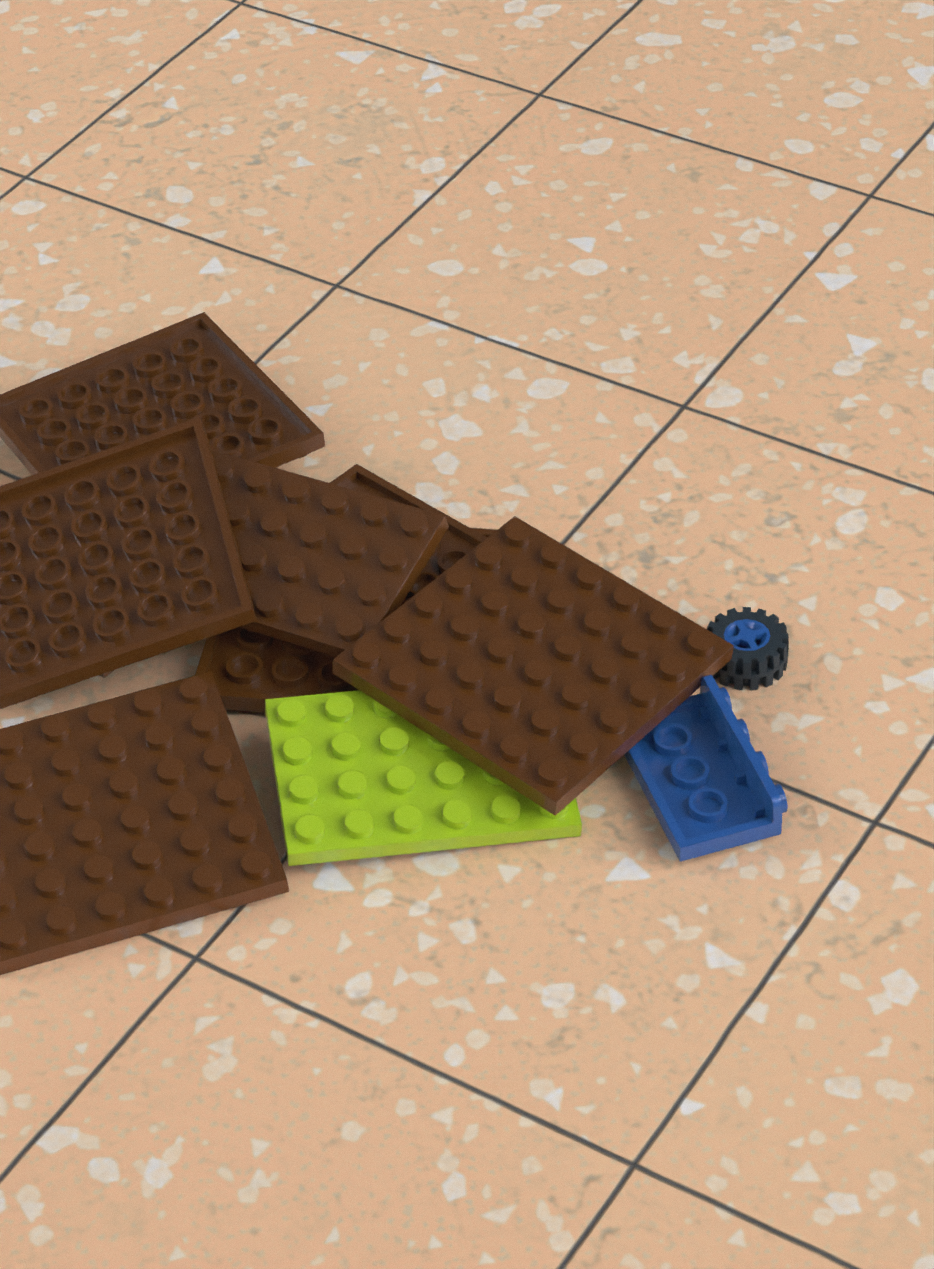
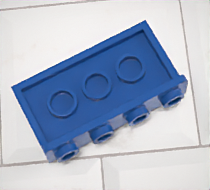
M711 674L702 677L700 694L689 696L624 754L680 862L781 834L782 813L787 812L788 809L785 792L780 784L774 785L769 776L768 765L761 751L755 752L750 743V735L745 721L736 718L732 711L731 699L726 688H719Z

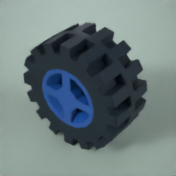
M743 607V612H737L733 608L727 610V616L720 613L715 616V622L710 621L707 630L734 645L732 659L713 675L714 679L720 677V684L727 687L732 683L736 690H742L743 686H749L751 691L758 690L759 684H763L765 687L773 685V678L779 680L783 676V671H786L788 663L789 634L784 622L779 623V617L774 614L768 617L766 616V610L763 609L751 612V607Z

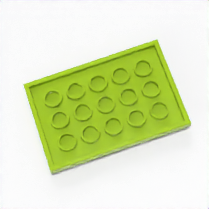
M360 690L265 699V714L288 866L581 836L582 822L576 798L555 816Z

